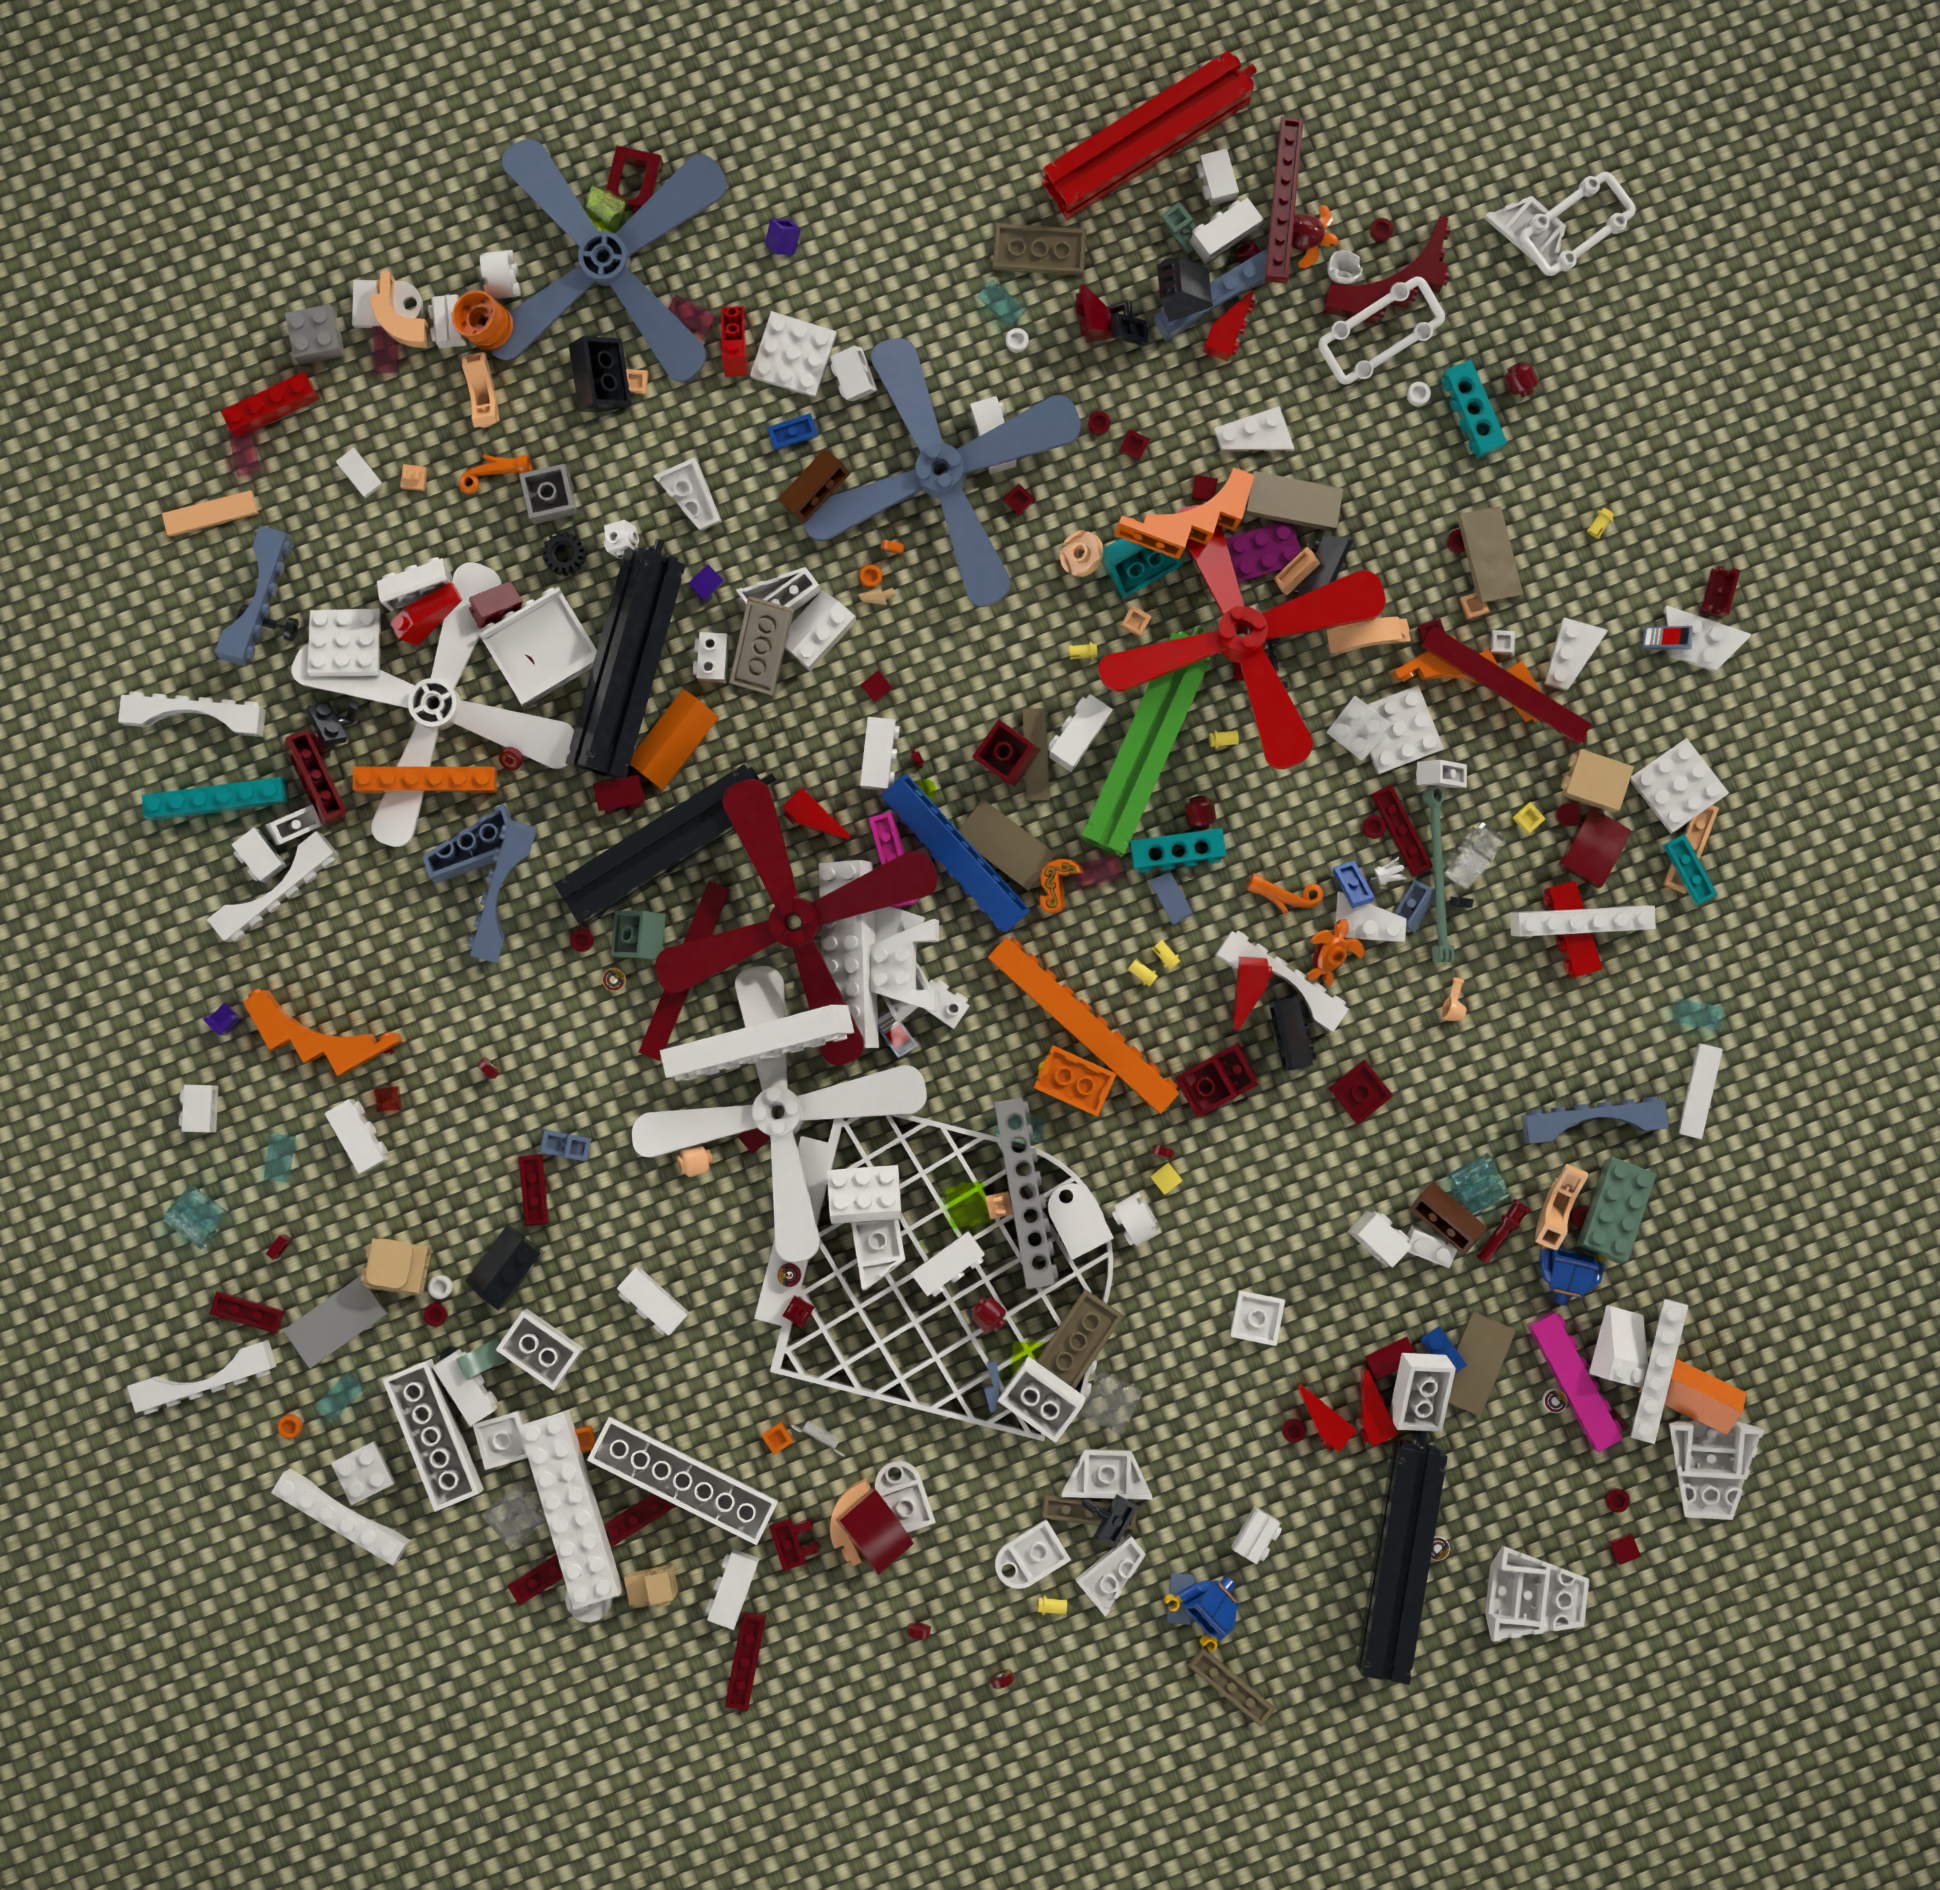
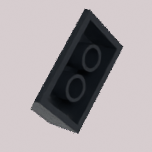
M1179 256L1173 259L1167 258L1157 264L1160 300L1169 322L1213 307L1210 275L1207 267Z
M582 336L570 343L569 351L579 412L599 413L632 406L622 339Z
M1324 534L1321 540L1317 539L1312 552L1315 553L1320 565L1294 588L1295 598L1334 582L1353 540Z
M1299 997L1269 1003L1283 1071L1312 1066L1316 1056L1313 1046L1309 1047L1308 1038L1311 1037L1309 1025L1304 1024L1303 1015L1306 1014L1303 1001H1299Z
M507 1224L465 1281L479 1297L495 1309L501 1310L545 1251Z

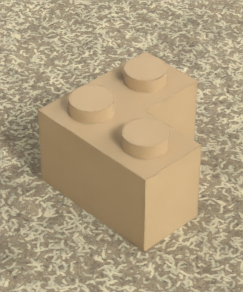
M673 1564L627 1573L624 1577L629 1606L635 1604L637 1608L656 1604L657 1607L667 1606L671 1604V1601L674 1600L678 1593Z

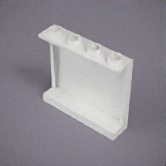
M559 587L547 589L542 593L541 598L525 602L522 605V609L515 613L514 611L508 612L502 617L500 622L486 625L482 628L483 632L479 633V636L524 709L591 670L597 652ZM525 655L530 656L534 660L535 665Z

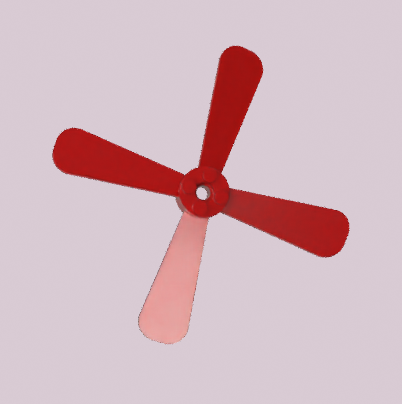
M1201 505L1183 507L1178 513L1192 510ZM1216 524L1214 534L1207 545L1188 538L1186 546L1223 615L1219 622L1218 630L1109 654L1100 661L1098 674L1106 688L1116 692H1123L1221 652L1228 660L1240 663L1266 762L1275 769H1288L1302 763L1309 757L1313 747V739L1264 651L1266 640L1373 620L1380 616L1384 610L1386 603L1385 592L1377 575L1368 570H1359L1263 613L1251 607H1245L1222 526ZM1238 634H1245L1246 636L1240 637Z

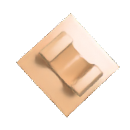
M403 464L400 487L408 490L425 491L427 467Z
M1008 1191L985 1196L990 1219L1013 1215Z

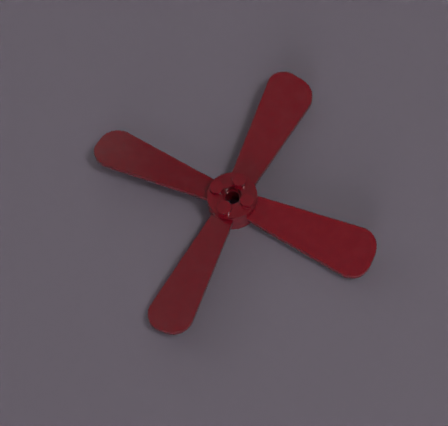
M748 779L732 785L723 796V807L775 906L770 912L769 920L664 949L658 955L655 962V971L659 984L667 992H683L779 942L784 946L793 948L809 1010L829 1005H847L815 942L822 925L930 895L938 883V876L932 861L922 852L909 851L813 902L805 898H799L770 788L764 782L756 779ZM795 915L801 920V925L798 929L793 928L791 925V919ZM851 1012L850 1016L854 1033L848 1034V1039L837 1042L829 1041L826 1042V1045L820 1046L822 1056L830 1064L841 1066L853 1062L864 1051V1038Z

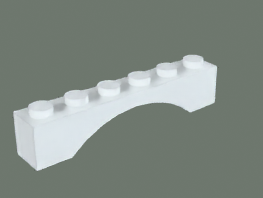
M131 691L129 695H121L118 722L127 726L150 727L157 721L172 715L198 713L219 719L239 735L263 737L266 710L260 707L259 703L245 701L244 705H238L236 701L222 699L221 703H215L210 698L199 697L198 701H192L190 697L176 695L175 699H168L167 695L153 693L152 697H145L144 693Z
M315 831L298 845L290 870L272 891L248 903L224 905L209 917L207 921L225 942L231 943L233 941L235 943L244 937V931L249 927L254 928L263 921L262 917L265 914L276 911L281 906L280 902L286 897L291 898L296 895L303 883L306 882L308 884L318 876L316 873L322 868L326 869L334 864L336 861L334 858L339 854L322 833Z
M1651 905L1510 912L1511 936L1656 929L1655 906Z
M1231 931L1215 954L1216 957L1233 968H1238L1239 956L1267 958L1269 966H1272V973L1285 980L1301 996L1311 1020L1330 1033L1335 1031L1349 1010L1344 1006L1346 1004L1344 1000L1336 995L1333 998L1325 993L1326 989L1316 982L1312 985L1306 981L1307 976L1297 969L1294 972L1286 967L1288 965L1287 962L1277 956L1273 959L1267 955L1268 950L1260 944L1254 946L1248 942L1249 937L1242 932L1237 931L1235 933Z
M1663 1299L1651 1356L1630 1434L1631 1438L1655 1444L1689 1306L1687 1304Z
M269 1340L240 1349L234 1359L223 1370L206 1380L180 1383L156 1376L128 1385L127 1388L135 1413L143 1411L144 1415L158 1411L157 1406L166 1403V1406L170 1407L181 1403L180 1398L186 1396L189 1397V1400L204 1396L202 1391L210 1388L213 1393L225 1389V1384L232 1381L234 1386L247 1382V1376L256 1374L257 1378L271 1374L270 1369L277 1366Z
M291 1468L283 1472L271 1492L391 1565L399 1561L411 1541L393 1529L369 1520L345 1507L324 1493L311 1480Z

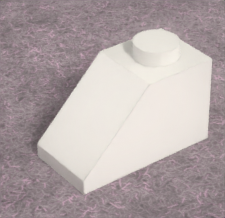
M1445 760L1417 762V785L1467 788V765Z
M313 804L265 824L275 846L323 826Z

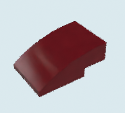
M1590 807L1581 825H1579L1570 840L1568 848L1558 866L1595 888H1601L1612 871L1631 830L1595 808Z
M1239 1042L1174 1077L1196 1118L1261 1083Z
M870 1489L836 1519L849 1536L850 1541L877 1575L914 1544L898 1518L876 1489Z

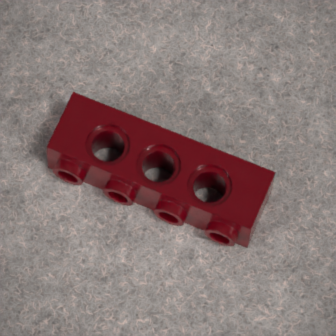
M308 729L287 736L284 748L311 804H313L323 825L322 828L344 820L347 811Z

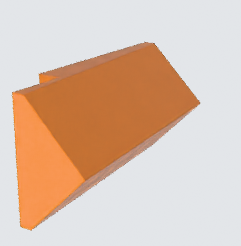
M682 689L635 750L629 765L664 791L706 738L705 735L719 719V716L698 698Z
M1675 1359L1664 1406L1700 1424H1705L1728 1435L1743 1413L1746 1392ZM1639 1388L1637 1392L1641 1393L1642 1388Z

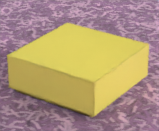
M1529 802L1512 817L1527 835L1546 819L1532 802Z
M1169 1162L1150 1176L1164 1195L1183 1181Z

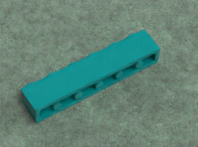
M281 777L141 795L144 818L151 821L290 803L288 781Z

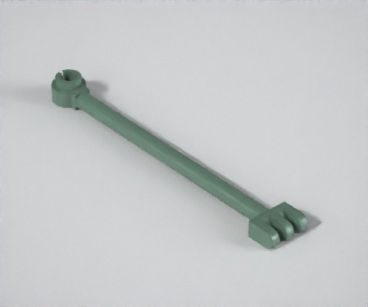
M1435 786L1427 788L1422 795L1423 801L1428 804L1431 814L1438 946H1432V954L1435 962H1453L1455 958L1454 946L1448 945L1440 824V807L1444 797L1441 788Z

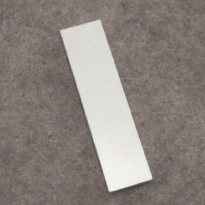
M1698 1043L1677 1134L1702 1139L1723 1049Z

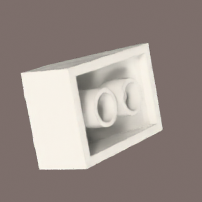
M890 906L875 910V943L924 923L925 917Z
M1607 1305L1589 1374L1642 1388L1648 1368L1644 1317L1638 1313Z

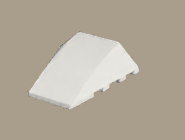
M1690 1418L1670 1423L1669 1428L1684 1516L1688 1518L1733 1520L1743 1492L1742 1486L1748 1478L1749 1467L1752 1458H1755L1757 1453V1444L1763 1436L1764 1429L1737 1421L1728 1435H1725Z
M1502 1545L1490 1564L1485 1615L1491 1641H1500L1504 1638H1518L1528 1634H1542L1552 1630L1560 1631L1584 1627L1589 1579Z

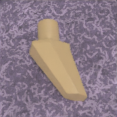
M893 588L883 592L881 589L858 594L862 602L884 605L887 604L886 600L896 596Z

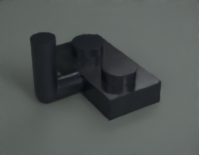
M1130 300L1108 306L1111 312L1112 338L1137 345L1148 343L1147 321L1133 317L1132 302Z
M354 701L351 702L347 716L343 717L336 716L330 702L307 706L306 713L323 746L346 743L347 735L342 726L351 725L355 722L359 704Z
M1116 1494L1108 1511L1100 1508L1088 1498L1082 1501L1083 1507L1093 1515L1103 1519L1094 1536L1116 1548L1139 1506Z

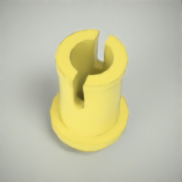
M1606 508L1597 512L1598 516L1587 529V532L1597 539L1601 537L1608 524L1614 521L1613 517L1615 515Z
M1089 642L1086 645H1069L1070 660L1091 658L1093 660V658L1098 657L1097 644Z
M1214 730L1213 733H1209L1210 747L1218 749V746L1238 745V731L1217 732Z
M1161 940L1152 948L1164 962L1165 968L1168 967L1171 970L1180 962L1178 959L1179 955H1175L1164 940Z
M1137 958L1128 968V971L1144 982V986L1148 985L1150 987L1158 977L1155 974V970L1152 972Z
M1043 1596V1598H1038L1037 1612H1041L1042 1615H1045V1613L1066 1615L1067 1600L1048 1599L1046 1596Z

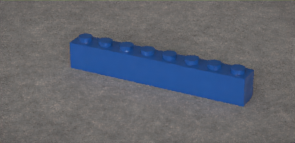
M907 774L899 777L881 795L885 805L899 815L901 823L915 833V838L918 842L928 847L931 851V856L947 868L946 872L953 879H957L962 885V890L977 901L979 909L993 919V924L996 928L1006 933L1031 911Z

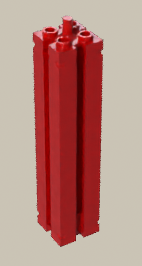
M1228 50L1221 57L1210 61L1063 154L1055 162L1046 165L1043 168L1042 184L1050 196L1057 202V207L1065 219L1069 220L1074 217L1076 213L1085 210L1236 114L1238 110L1249 106L1250 96L1254 90V82L1250 76L1257 72L1255 66L1251 64L1240 71L1239 69L1242 67L1240 60Z

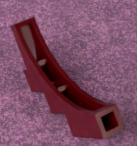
M1439 216L1426 248L1411 264L1399 273L1366 285L1347 286L1330 284L1323 313L1351 318L1390 293L1393 284L1397 282L1405 283L1414 277L1424 278L1431 290L1439 293L1443 285L1447 286L1450 272H1446L1448 263H1443L1446 248H1442L1443 241L1448 239L1450 233V226H1447L1448 218ZM1416 286V288L1410 290L1409 296L1404 301H1393L1390 305L1408 308L1411 301L1415 302L1419 287ZM1386 306L1363 322L1377 324L1379 318L1384 317Z

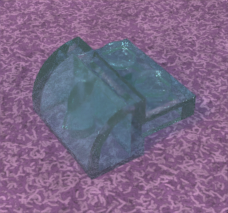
M1488 1152L1447 1174L1451 1184V1191L1457 1202L1473 1216L1510 1196Z
M191 1184L176 1203L171 1204L163 1221L200 1250H203L229 1212Z

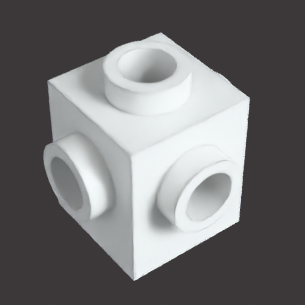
M626 520L604 525L605 549L616 558L623 559L625 550H634L635 547H638L639 537L634 525Z

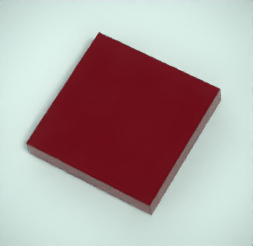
M1365 1059L1328 1087V1090L1356 1125L1394 1096Z

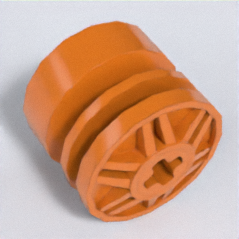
M469 291L462 295L454 305L452 323L455 329L480 349L487 351L498 349L510 338L513 330V318L510 312L485 291Z

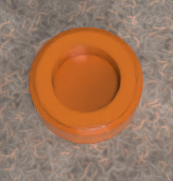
M882 540L880 548L887 552L902 554L904 544Z
M873 564L864 566L859 573L861 584L869 589L878 587L882 582L880 568Z
M289 1414L279 1420L277 1429L283 1438L292 1439L301 1433L303 1423L297 1415Z

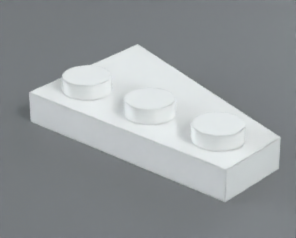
M1280 406L1214 428L1221 451H1294Z
M695 457L654 475V478L664 487L666 492L676 501L700 531L722 522Z
M1563 618L1544 685L1567 691L1608 630Z
M1338 891L1336 922L1340 919L1348 921L1349 931L1345 939L1405 942L1406 918L1369 903L1352 909L1345 894Z
M1129 1534L1118 1543L1116 1548H1112L1075 1580L1106 1617L1110 1611L1109 1608L1115 1599H1118L1125 1583L1132 1577L1146 1554Z

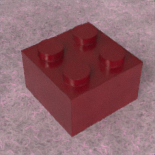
M998 719L972 758L1015 787L1041 748Z

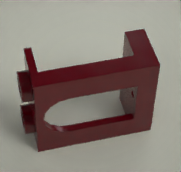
M616 145L604 195L607 206L616 211L625 209L635 214L653 196L658 173L662 172L664 164L662 156ZM624 164L646 168L640 194L634 199H625L619 193Z

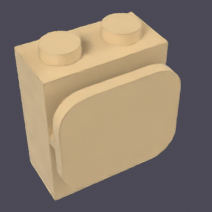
M1583 749L1576 751L1575 754L1572 753L1568 761V766L1570 767L1568 776L1565 775L1561 783V788L1563 789L1562 796L1590 807H1598L1613 813L1620 811L1634 766Z
M372 1238V1243L368 1244L366 1249L368 1262L367 1267L362 1269L361 1281H363L365 1287L370 1289L423 1296L432 1250L427 1246Z

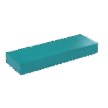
M1685 834L1663 844L1668 857L1695 906L1718 895Z

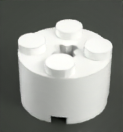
M513 250L482 253L480 255L482 278H484L485 285H483L485 292L494 299L521 296L519 282L516 277H519L518 265L515 263Z
M1140 1192L1114 1205L1115 1210L1112 1212L1117 1224H1123L1125 1227L1124 1236L1130 1246L1133 1244L1139 1246L1162 1233L1160 1227L1155 1229L1157 1220L1145 1199L1141 1201L1138 1199L1141 1197Z

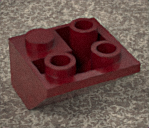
M1085 284L1080 285L1079 293H1076L1075 300L1076 313L1081 314L1079 322L1080 335L1085 336L1086 343L1112 339L1110 309Z

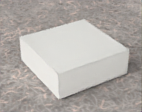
M1492 630L1490 637L1491 654L1514 655L1515 631Z

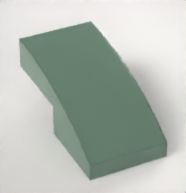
M1178 202L1163 213L1161 218L1184 253L1190 256L1195 252L1189 241L1193 235L1192 231L1196 226L1193 224V218L1182 204Z
M497 1339L456 1359L466 1380L506 1360L505 1356L496 1351V1348L499 1346Z

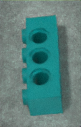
M1472 360L1446 369L1441 379L1442 386L1445 391H1449L1452 398L1450 400L1451 407L1454 412H1458L1461 419L1459 424L1463 433H1467L1470 440L1468 445L1472 454H1476L1477 459L1503 449L1507 444L1506 438ZM1458 386H1466L1468 388V393H1461L1458 389ZM1467 407H1475L1477 414L1469 413ZM1476 427H1483L1486 430V435L1478 434Z
M1222 828L1132 840L1129 843L1133 870H1138L1139 873L1152 872L1154 867H1161L1162 870L1175 869V864L1183 863L1185 867L1197 866L1198 861L1207 860V864L1219 863L1221 858L1226 856ZM1201 842L1206 845L1207 851L1205 854H1198L1195 851L1196 843ZM1172 847H1182L1184 855L1180 858L1175 857L1172 854ZM1151 849L1160 851L1161 858L1154 861L1150 859L1149 851Z

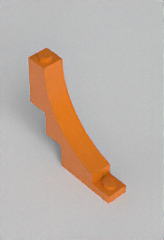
M1233 467L1224 487L1203 505L1182 513L1146 514L1142 523L1133 518L1121 516L1114 535L1179 559L1185 549L1188 538L1207 545L1214 534L1216 524L1236 531L1242 520L1255 475Z
M1489 649L1479 653L1498 665ZM1428 651L1394 670L1391 674L1395 682L1400 679L1403 682L1409 680L1416 675L1414 673L1416 671L1421 681L1455 678L1478 683ZM1523 661L1506 670L1540 691ZM1510 703L1520 713L1526 723L1532 719L1534 723L1539 721Z
M260 988L248 994V999L243 1001L269 1050H278L292 1042L303 1063H311L326 1055L337 1076L346 1075L383 1054V1052L404 1042L399 1033L392 1034L387 1032L378 1037L379 1042H377L373 1034L339 1037L312 1030L292 1018L278 1004L269 990L261 991Z

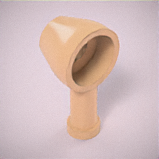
M1454 977L1450 995L1444 1002L1441 1010V1018L1448 1021H1462L1467 1009L1458 1001L1464 980Z

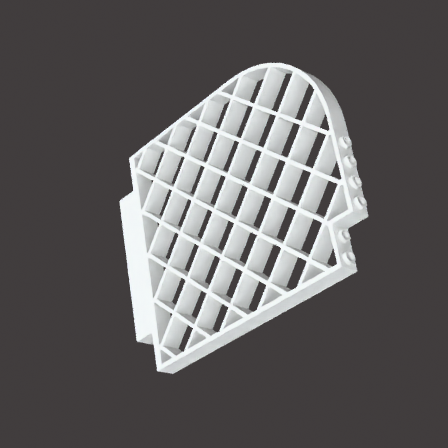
M909 1114L886 1116L898 1138L870 1155L866 1154L850 1127L851 1123L861 1117L850 1118L847 1121L845 1118L834 1119L828 1142L801 1136L798 1153L817 1227L828 1187L827 1170H832L843 1127H845L863 1158L846 1169L857 1168L864 1163L868 1167H874L870 1159L895 1144L902 1143L919 1173L901 1183L900 1189L922 1177L940 1207L910 1226L903 1214L902 1219H899L905 1228L901 1231V1236L908 1233L924 1262L929 1258L912 1230L943 1212L959 1238L962 1234L947 1209L977 1191L987 1205L986 1194L982 1188L1006 1174L1005 1168L979 1184L961 1154L984 1139L997 1142L1002 1151L1000 1137ZM892 1116L922 1124L902 1135ZM927 1125L941 1128L954 1152L923 1170L905 1139ZM947 1130L978 1138L958 1149ZM1016 1141L1012 1142L1013 1147L1025 1149V1144ZM1036 1148L1037 1155L1048 1159L1070 1176L1068 1179L1044 1192V1198L1050 1196L1059 1186L1072 1183L1073 1181L1090 1192L1082 1180L1065 1164L1050 1154ZM957 1156L975 1187L944 1205L926 1174ZM1020 1162V1163L1017 1164V1166H1016V1173H1017L1018 1175H1020V1176H1022V1175H1021V1173L1019 1172V1170H1018L1017 1167L1020 1166V1165H1022V1164L1025 1163V1162ZM1027 1185L1023 1186L1031 1198L1033 1193ZM1094 1198V1200H1095V1202H1096V1204H1097V1206H1098V1208H1099V1210H1100V1212H1101V1214H1102V1216H1103V1218H1104V1215H1103V1213H1102V1211H1101V1209H1100V1207H1099V1205H1098L1096 1199ZM1042 1210L1043 1218H1047ZM1014 1214L1004 1216L1001 1219L995 1218L996 1222L974 1234L973 1238L977 1240L995 1228L1000 1227L1017 1257L987 1275L979 1264L976 1269L982 1277L981 1279L952 1296L946 1288L942 1291L946 1300L916 1317L898 1288L914 1278L911 1273L896 1282L891 1274L888 1273L885 1277L890 1286L865 1301L859 1302L842 1273L857 1264V1258L839 1268L821 1238L844 1223L832 1224L819 1232L820 1248L834 1272L805 1289H802L809 1259L800 1262H788L782 1259L777 1253L774 1239L754 1318L781 1326L770 1372L1044 1441V1434L1030 1430L1026 1421L1017 1415L1016 1417L1022 1427L998 1422L997 1420L1012 1412L1006 1407L987 1419L974 1416L962 1393L990 1377L989 1370L958 1388L942 1362L941 1357L971 1340L986 1366L989 1359L976 1339V1336L984 1331L980 1327L972 1331L954 1301L985 1283L993 1298L1006 1310V1316L1003 1319H1007L1023 1346L1022 1350L997 1364L998 1371L1026 1354L1036 1361L1032 1351L1050 1341L1057 1329L1027 1345L1011 1315L1037 1299L1042 1298L1056 1323L1060 1326L1062 1322L1046 1294L1076 1276L1083 1288L1091 1292L1081 1273L1107 1258V1276L1102 1301L1108 1303L1113 1278L1111 1240L1106 1242L1105 1252L1077 1268L1059 1239V1233L1055 1232L1049 1222L1052 1236L1047 1238V1242L1056 1241L1073 1271L1055 1281V1285H1049L1043 1289L1037 1287V1293L1007 1310L989 1280L1019 1262L1022 1264L1020 1251L1003 1225L1014 1218ZM786 1263L796 1264L802 1273L799 1283L792 1287H786L778 1280V1270ZM837 1276L855 1307L826 1324L816 1308H814L811 1314L819 1328L792 1345H788L793 1322L782 1315L794 1295L802 1297L803 1300L813 1305L807 1293ZM893 1290L911 1321L881 1338L863 1308ZM950 1304L967 1335L941 1351L936 1352L919 1322ZM858 1311L876 1342L845 1359L828 1329ZM915 1326L932 1356L906 1372L901 1373L884 1343ZM823 1333L840 1363L820 1376L806 1373L793 1350ZM879 1347L895 1373L896 1378L876 1390L864 1388L849 1364ZM785 1353L796 1370L782 1367ZM1096 1360L1093 1361L1082 1378L1079 1393L1085 1397H1089L1091 1383H1088L1090 1374L1095 1373ZM936 1361L953 1391L932 1404L919 1402L905 1379ZM844 1368L852 1384L828 1379V1377ZM999 1378V1388L1002 1392L1005 1386ZM901 1383L909 1399L884 1392ZM957 1397L966 1413L940 1406Z

